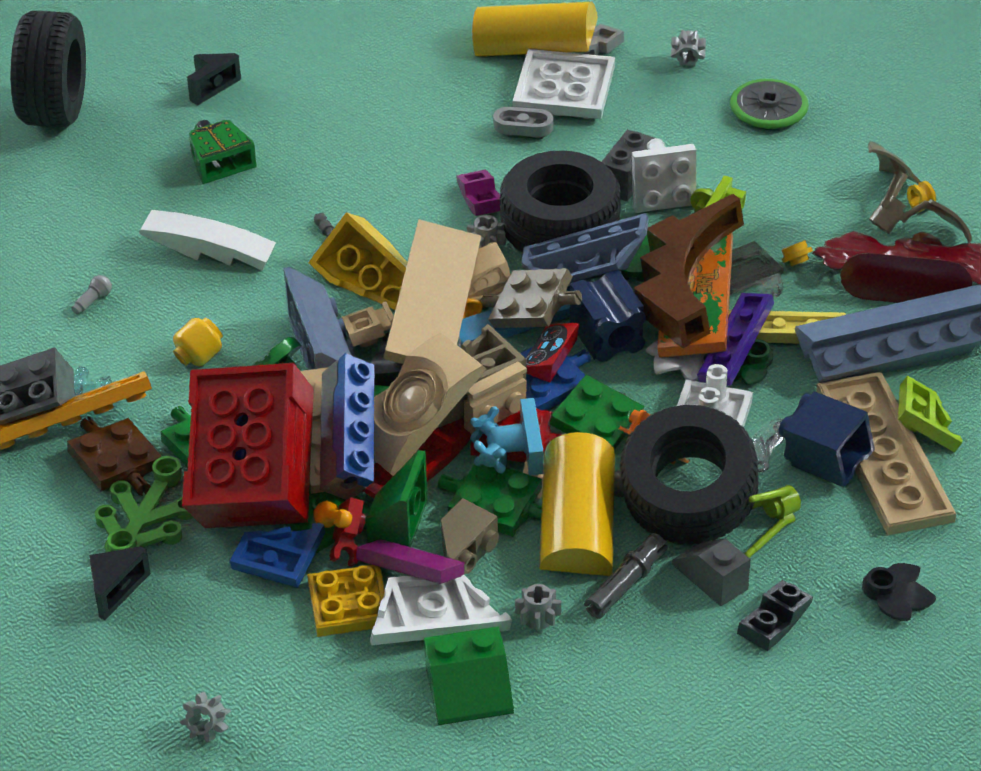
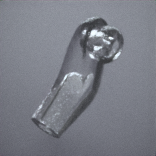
M776 418L770 421L751 438L757 454L758 472L768 470L773 449L785 439L778 433L779 425L784 418Z

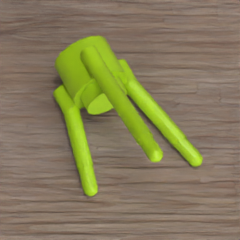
M785 485L779 489L749 497V502L754 503L752 509L763 506L764 511L770 518L780 520L744 553L748 558L760 550L786 525L795 522L793 513L800 510L801 499L798 492L792 486Z

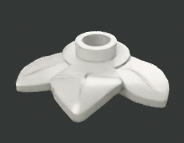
M655 341L646 349L648 354L655 356L653 364L655 374L681 369V373L687 380H698L697 374L705 361V354L661 358L657 349L658 341Z

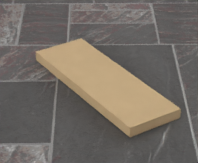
M418 219L383 359L403 364L408 354L439 333H442L457 345L481 235Z
M882 372L817 383L816 392L868 412L875 450L867 460H862L857 465L855 472L886 534L892 535L954 523L956 512L915 434L898 420L899 404Z

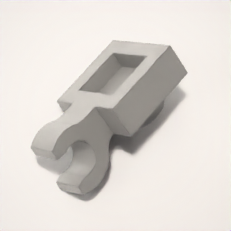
M599 24L595 27L589 51L585 52V54L598 55V53L607 54L624 42V31Z

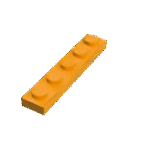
M143 371L77 395L60 406L0 425V450L16 443L15 439L27 434L29 438L41 436L49 431L47 427L61 423L62 426L76 423L81 420L80 415L93 411L94 414H100L114 408L113 403L126 399L127 402H133L146 396L145 391L152 389L147 374Z

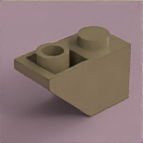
M462 498L441 518L444 557L465 562L464 574H469L474 569L477 561L487 552H491L498 543L497 516Z

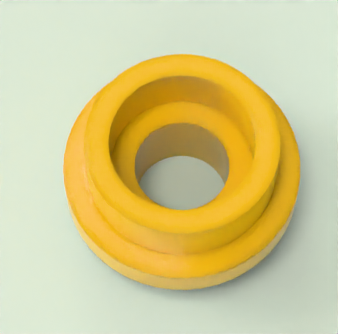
M805 240L781 250L784 256L781 258L782 262L789 261L791 266L809 260L807 253L812 252L813 249L807 246Z

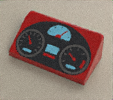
M551 324L549 327H545L526 357V374L551 382L577 341L579 324Z

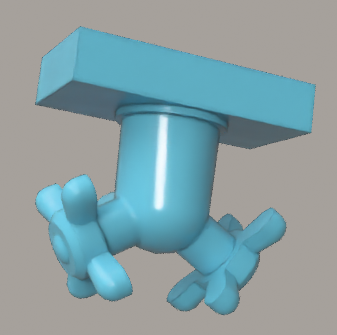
M534 398L520 399V424L499 426L493 420L499 413V409L496 406L491 407L488 414L470 419L471 425L476 429L470 436V439L474 443L475 450L480 453L474 460L476 466L483 464L487 467H494L498 473H504L507 464V452H524L526 454L529 475L543 474V446ZM482 434L487 436V448L479 441Z

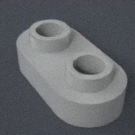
M502 107L494 112L493 125L497 132L506 136L518 135L542 138L553 131V115L544 109Z

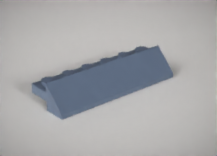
M981 284L795 327V332L805 359H811L819 383L877 372L886 373L971 353L975 347L981 346Z

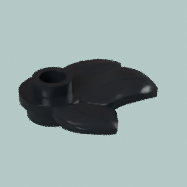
M897 563L889 568L876 567L871 569L862 581L864 594L870 599L877 601L881 612L895 620L909 621L911 620L912 611L924 610L936 601V596L916 582L921 569L917 565Z

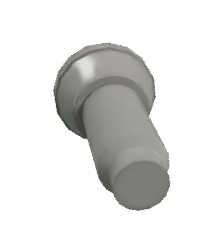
M103 275L93 277L88 290L75 301L72 311L75 314H79L81 311H85L97 298L107 296L112 289L111 281Z

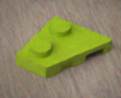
M906 376L899 388L898 420L910 431H918L955 453L962 444V438L960 435L949 432L947 427L952 420L942 407L939 396L932 389Z

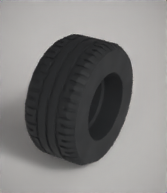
M29 11L20 18L12 45L10 81L14 111L17 117L26 125L67 127L78 118L85 89L86 46L83 27L80 20L72 13Z
M548 151L529 156L515 164L505 175L501 183L500 217L501 223H504L505 237L522 253L526 246L620 220L621 192L619 181L603 162L580 152Z
M679 405L650 415L640 425H637L629 435V438H627L626 445L622 449L620 461L625 503L634 520L640 523V526L646 529L647 532L656 533L665 541L669 540L672 543L699 544L726 536V534L740 526V523H743L745 517L750 514L754 503L749 502L748 499L750 496L757 495L758 493L757 454L755 445H753L748 432L733 417L718 411V409L707 406ZM689 457L708 460L722 471L720 477L711 485L695 491L675 490L657 479L660 471L668 464Z

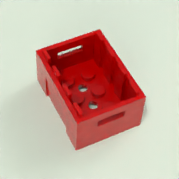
M294 363L190 370L188 404L191 406L188 471H184L182 507L204 528L308 523L314 388ZM242 415H247L248 422L244 426H238L237 419ZM240 449H245V458L235 460L236 452Z

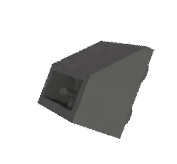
M55 347L0 365V425L60 406L75 396L74 370Z

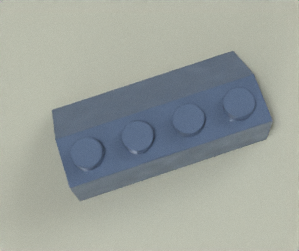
M291 267L283 268L288 319L296 340L301 344L300 352L307 370L330 367L344 353L354 356L351 340H345L346 330L343 319H337L338 310L335 298L328 297L325 286Z

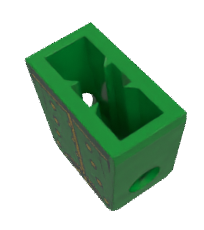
M201 120L195 125L194 130L190 131L191 155L202 184L257 167L253 140L230 120H223L213 124L208 120Z

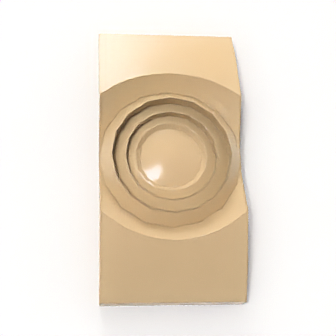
M442 333L430 338L408 354L398 377L391 383L388 389L374 397V460L394 476L485 372L486 368Z

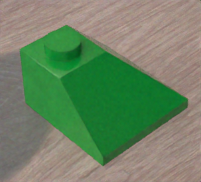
M418 450L375 495L371 508L364 510L366 518L363 529L367 530V543L382 539L408 547L412 546L427 504L425 451Z

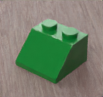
M499 626L424 638L425 668L438 725L514 714L507 658Z

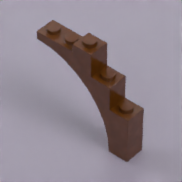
M734 194L681 220L672 215L647 229L650 253L640 257L644 283L634 287V292L644 306L643 312L646 315V320L682 348L711 334L706 306L693 295L689 284L697 264L709 249L725 236L744 226L740 198Z

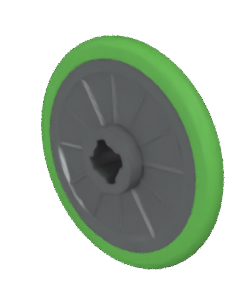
M756 79L740 85L730 98L731 109L741 121L755 127L768 129L783 128L797 123L805 116L809 107L807 96L800 88L778 79Z

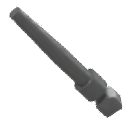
M324 213L315 214L314 222L319 226L323 235L328 237L334 227L327 220Z

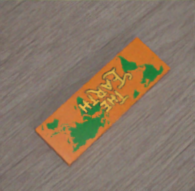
M733 233L725 236L709 249L697 264L690 278V290L706 306L711 334L682 348L659 330L657 346L659 357L726 351Z

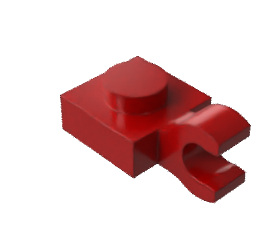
M350 497L339 505L338 510L345 509L352 514V522L347 528L334 527L332 539L335 540V543L330 550V561L335 562L338 560L341 550H345L349 554L348 566L352 567L359 561L356 559L358 546L354 542V537L362 532L366 516L362 513L364 501Z

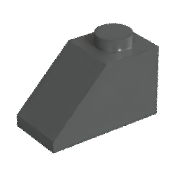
M726 538L701 542L672 559V565L720 606L748 590L751 559Z

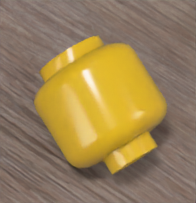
M192 318L174 334L173 342L176 349L173 353L185 366L192 363L195 366L202 367L221 350L222 343L220 339L223 335L219 328L208 318L203 320Z

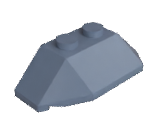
M647 213L526 246L523 249L522 266L526 270L567 268L573 277L570 283L583 279L589 282L591 279L602 277L608 272L627 270L647 235Z

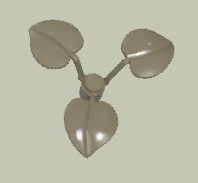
M870 141L868 143L869 153H876L879 159V171L895 174L884 199L869 218L874 225L889 234L899 220L905 223L915 213L922 209L934 211L938 216L961 230L968 244L971 242V233L964 221L951 209L932 199L929 201L925 200L904 213L903 210L906 206L896 199L906 179H910L917 184L921 181L897 155L887 151L875 142Z

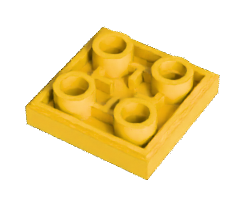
M362 565L347 569L307 574L317 637L373 629L385 591L379 566Z

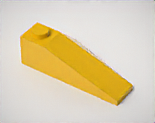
M346 212L308 263L329 283L350 290L355 294L380 304L387 302L389 308L395 310L407 261L365 218Z

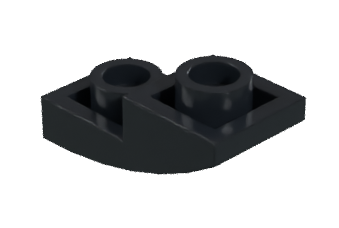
M781 580L762 595L760 607L739 622L737 634L769 651L797 623L812 603L813 596L800 590L796 585Z

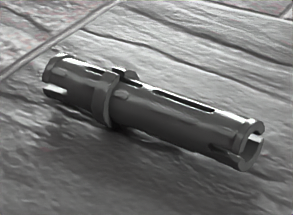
M651 533L634 552H628L624 556L621 566L584 601L587 612L591 616L601 619L640 577L644 578L650 573L653 563L667 551L668 545H663L666 541L660 535Z

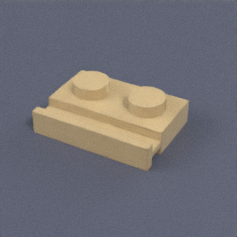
M383 302V308L374 310L371 306L341 317L353 347L357 345L360 347L373 345L378 342V338L385 336V330L391 329L394 315L387 302Z
M516 362L473 384L466 393L468 395L467 400L464 401V429L472 434L476 429L471 425L470 419L488 414L493 406L499 409V413L493 419L495 423L520 411V399H526L527 380L523 378V374L527 372V368L524 365Z

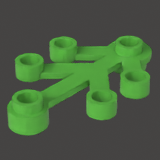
M163 456L154 461L152 469L155 481L139 507L133 498L129 482L116 481L110 486L112 501L121 505L129 523L126 528L121 529L117 522L116 509L112 505H101L95 510L96 524L100 528H104L108 534L104 546L105 552L140 546L145 547L160 541L168 545L177 544L181 541L182 529L177 521H166L160 528L141 533L144 527L175 516L181 520L194 518L186 509H182V497L173 503L156 508L167 488L176 486L182 477L181 464L177 458Z

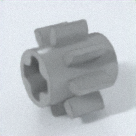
M681 30L678 38L672 37L671 58L677 57L680 66H695L698 59H705L706 38L700 39L696 30Z
M479 216L475 219L474 225H467V232L481 235L479 248L487 246L491 242H496L498 245L506 244L504 223H498L497 219L493 216Z
M534 584L527 589L522 588V599H515V613L520 614L521 625L526 624L531 629L542 630L550 625H555V616L561 615V601L556 600L555 589L550 590L545 585Z
M201 692L195 697L196 703L188 701L183 704L182 707L188 712L185 719L180 721V724L186 725L191 731L189 738L193 739L198 735L204 734L206 742H210L215 739V731L222 733L229 728L223 721L225 720V715L229 714L231 709H225L220 703L221 695L207 699L206 693ZM201 713L209 715L210 721L209 719H202Z

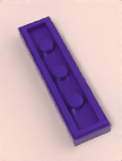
M741 293L728 317L726 351L708 353L697 374L699 382L706 383L709 366L720 364L728 370L727 385H732L774 305L772 294Z

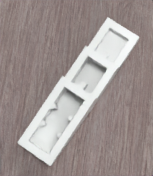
M151 210L139 234L195 260H198L201 253L230 266L233 258H236L263 271L276 242L219 221L158 210Z

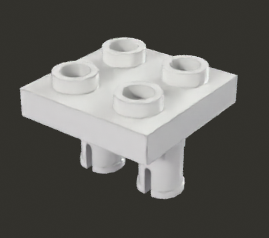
M655 138L647 143L648 150L632 152V191L635 213L691 206V195L697 189L696 148L694 144L665 147L661 139Z
M714 364L708 368L706 383L686 379L677 406L701 405L718 409V411L733 417V419L739 422V425L744 427L752 404L753 392L726 387L727 368L720 364Z

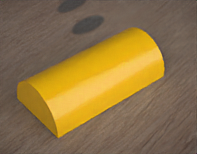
M592 1L477 7L472 25L475 56L527 54L528 49L569 53L589 51L598 19L596 7Z
M582 432L568 433L554 438L545 448L540 570L610 576L612 574L615 451L612 445L602 437Z

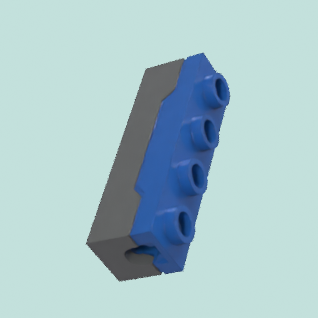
M344 353L339 360L335 361L322 373L320 490L347 500L350 497L354 498L374 482V364Z

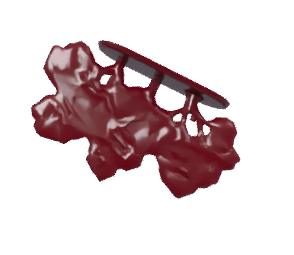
M852 231L841 237L825 241L824 246L817 247L812 252L813 255L823 258L825 266L831 269H842L840 276L845 290L852 296L864 300L900 303L972 286V281L981 284V243H962L946 247L942 245L939 238L925 232L914 234L912 238L904 237L895 241L894 246H885L871 236Z

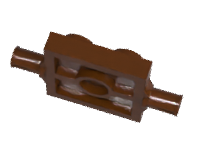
M87 416V419L86 417L83 418L80 426L87 434L67 441V450L98 489L104 491L109 489L116 481H127L136 490L138 495L143 496V492L147 494L151 486L143 477L153 471L152 465L155 460L162 457L161 454L129 418L103 428L99 427L91 416Z

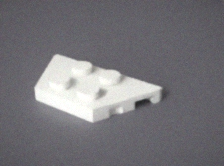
M465 575L442 584L414 576L388 578L384 596L380 603L370 642L371 645L417 641L424 640L425 637L499 626L500 631H510L512 619L506 612L501 615L489 605L490 598L483 591L475 588Z

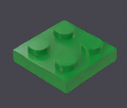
M585 375L551 415L550 425L566 434L582 432L597 435L608 441L613 449H615L627 435L619 427L622 426L629 429L632 424L629 422L630 414L634 410H644L645 406L598 380Z

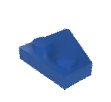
M315 523L312 524V529L291 532L290 527L276 528L269 532L262 530L244 532L230 559L231 568L298 588L326 533L324 525Z

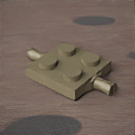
M567 268L512 271L502 292L499 294H484L481 298V304L484 308L494 307L488 318L493 328L549 327L555 313L562 306L581 304L582 294L579 290L567 291L573 278Z

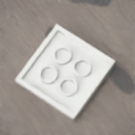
M528 49L514 94L513 107L544 109L555 116L602 119L615 68V57Z

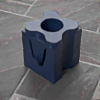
M619 270L605 273L602 278L595 282H587L583 279L570 283V291L579 290L582 294L581 304L570 305V323L579 324L578 336L594 360L597 359L598 361L605 362L619 352L628 351L635 353L644 347L643 323L646 320V315L643 312L644 306Z
M815 391L812 394L805 393L801 397L795 412L791 416L785 417L779 425L778 433L786 440L784 458L791 461V466L841 487H845L853 477L857 465L862 460H867L875 450L868 412Z

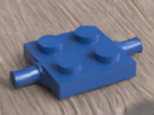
M532 347L520 354L526 358ZM583 349L572 356H567L551 382L526 374V399L534 398L536 408L546 411L562 403L585 376L578 367L591 361L589 352Z

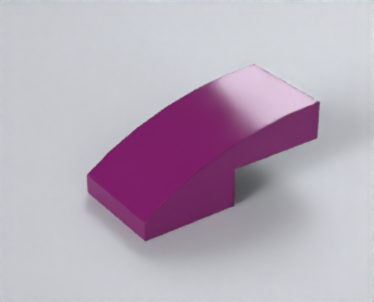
M486 169L456 175L461 193L475 216L500 211V194L495 190L494 177Z

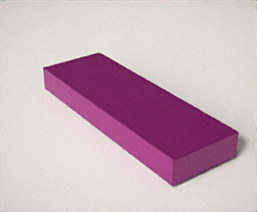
M379 539L357 547L356 559L361 562L434 583L442 584L464 575L465 562Z

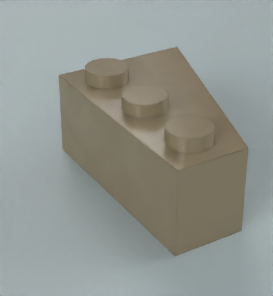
M489 324L481 329V335L475 340H466L461 344V349L486 368L485 372L476 382L516 362L526 367V358ZM526 373L523 374V378H524L525 380H526ZM465 394L438 425L439 428L464 418V401L467 400L468 395Z

